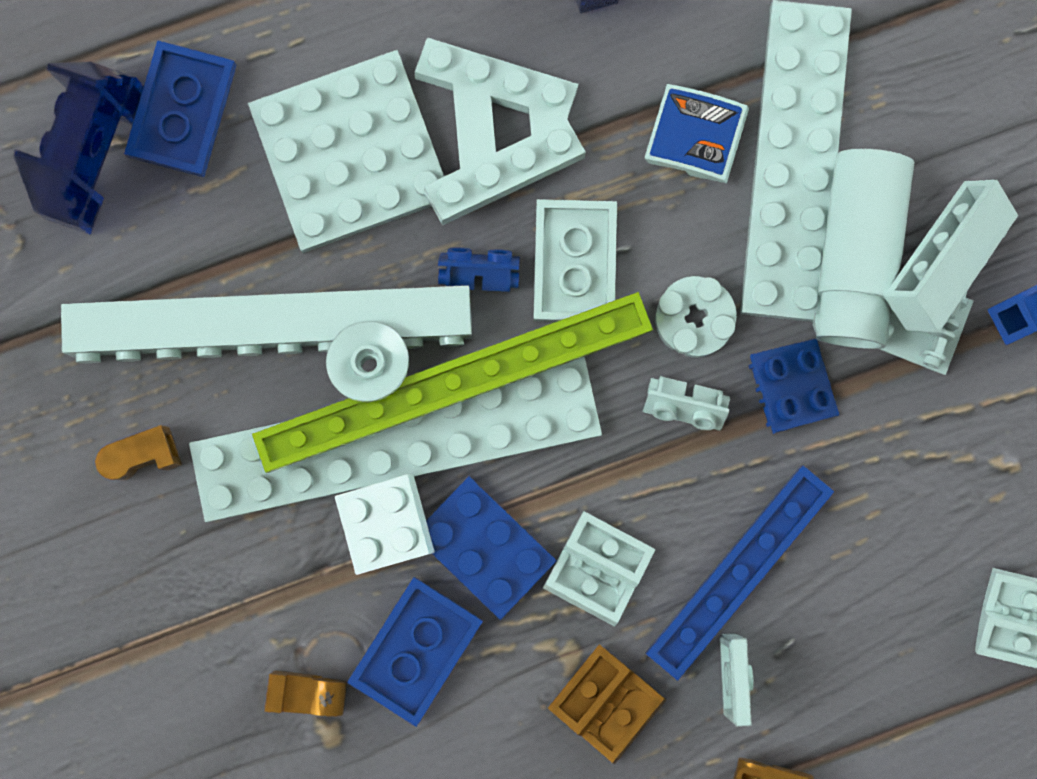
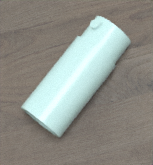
M849 149L837 153L818 287V295L821 297L819 313L814 314L813 328L817 340L845 347L881 349L886 347L888 340L892 336L894 324L889 323L891 307L884 298V295L901 270L914 171V160L910 157L878 149Z

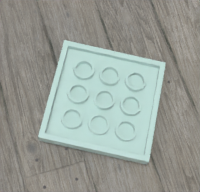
M398 50L248 103L302 253L432 207L424 193V186L444 177Z

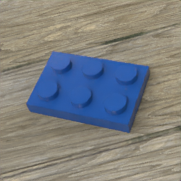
M157 40L124 154L128 158L204 178L237 67L235 61Z
M469 476L426 520L435 551L432 554L500 620L557 561Z
M413 577L347 683L417 727L483 620L418 578Z

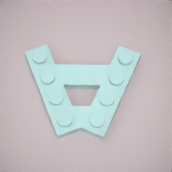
M431 38L426 39L415 70V79L453 91L460 164L459 170L424 186V193L442 226L585 158L586 152L568 122L578 89L577 83ZM491 103L529 114L531 136L496 152Z

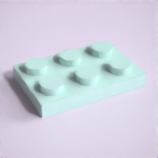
M537 199L534 321L557 322L615 300L617 201Z

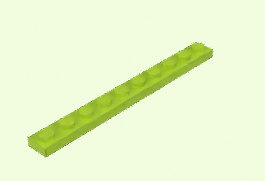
M636 292L405 377L395 392L381 400L359 402L348 398L252 434L265 473H270L652 332L653 328L640 294Z

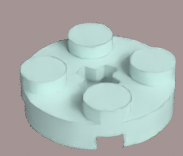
M691 276L674 282L662 295L656 309L655 325L661 340L666 346L678 353L685 354V356L699 358L711 355L725 345L734 333L737 312L731 295L717 280L710 277ZM696 306L698 311H705L707 317L702 319V327L696 328L694 322L687 323L685 321V316L690 314L689 307Z

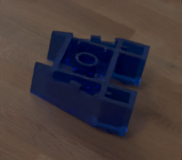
M93 62L48 63L46 70L66 88V91L61 92L55 102L54 115L56 117L51 130L45 132L39 146L41 157L39 158L19 150H15L13 156L33 211L46 220L91 235L104 197L94 190L119 121L132 125L144 86L132 75Z

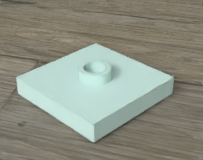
M735 633L721 634L719 637L723 713L736 726H750L749 691L753 690V672L751 665H748L747 639Z

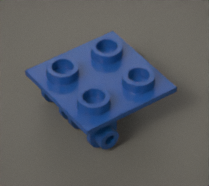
M817 339L751 354L752 364L748 366L753 371L756 384L760 385L755 390L756 392H762L763 399H760L759 403H765L766 407H763L768 422L765 424L766 427L771 426L773 434L839 415Z

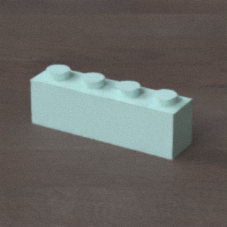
M998 180L964 181L885 293L884 298L906 331L940 332L1018 217Z

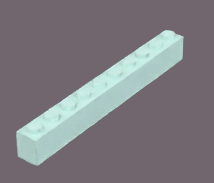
M469 286L61 304L62 353L76 357V363L101 362V356L116 355V361L131 362L140 361L141 354L153 353L157 354V359L174 360L181 359V352H197V357L199 358L222 357V350H237L238 356L262 355L263 348H278V354L302 353V347L318 346L319 352H328L333 339L343 329L364 321L379 322L391 327L401 336L407 349L423 348V341L439 340L441 347H458L464 345V339H472Z

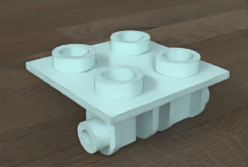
M966 293L940 332L906 331L891 308L889 323L894 324V331L886 347L879 350L946 375L973 300L966 298Z

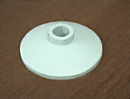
M374 321L358 322L343 329L333 339L326 357L327 373L332 384L341 394L359 402L378 401L391 395L404 381L409 366L407 347L401 336L391 327ZM372 359L377 362V366L373 371L367 372L363 370L365 361Z

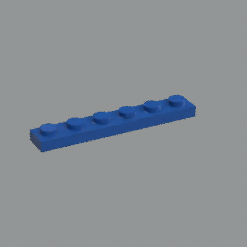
M800 466L648 648L645 654L678 681L835 491L805 466Z

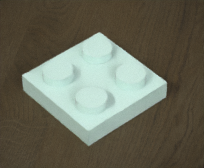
M406 474L335 496L356 575L435 553L413 474Z

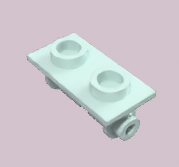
M659 376V379H650L647 391L648 396L643 408L644 413L652 414L657 419L664 421L678 420L690 423L701 430L715 429L721 431L729 413L728 405L730 401V396L723 395L722 390L695 385L692 397L685 396L686 382Z

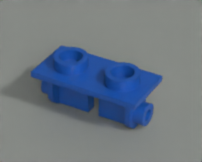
M449 248L448 253H440L438 266H446V269H439L438 285H446V287L469 286L470 290H474L476 275L483 276L482 290L510 292V288L518 289L519 273L511 272V269L519 270L520 256H512L511 251L501 249L489 250L488 255L472 254V250L468 248Z

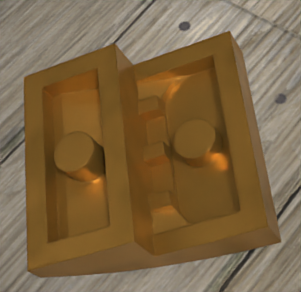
M599 644L550 704L548 709L576 734L588 741L609 761L616 764L667 699Z

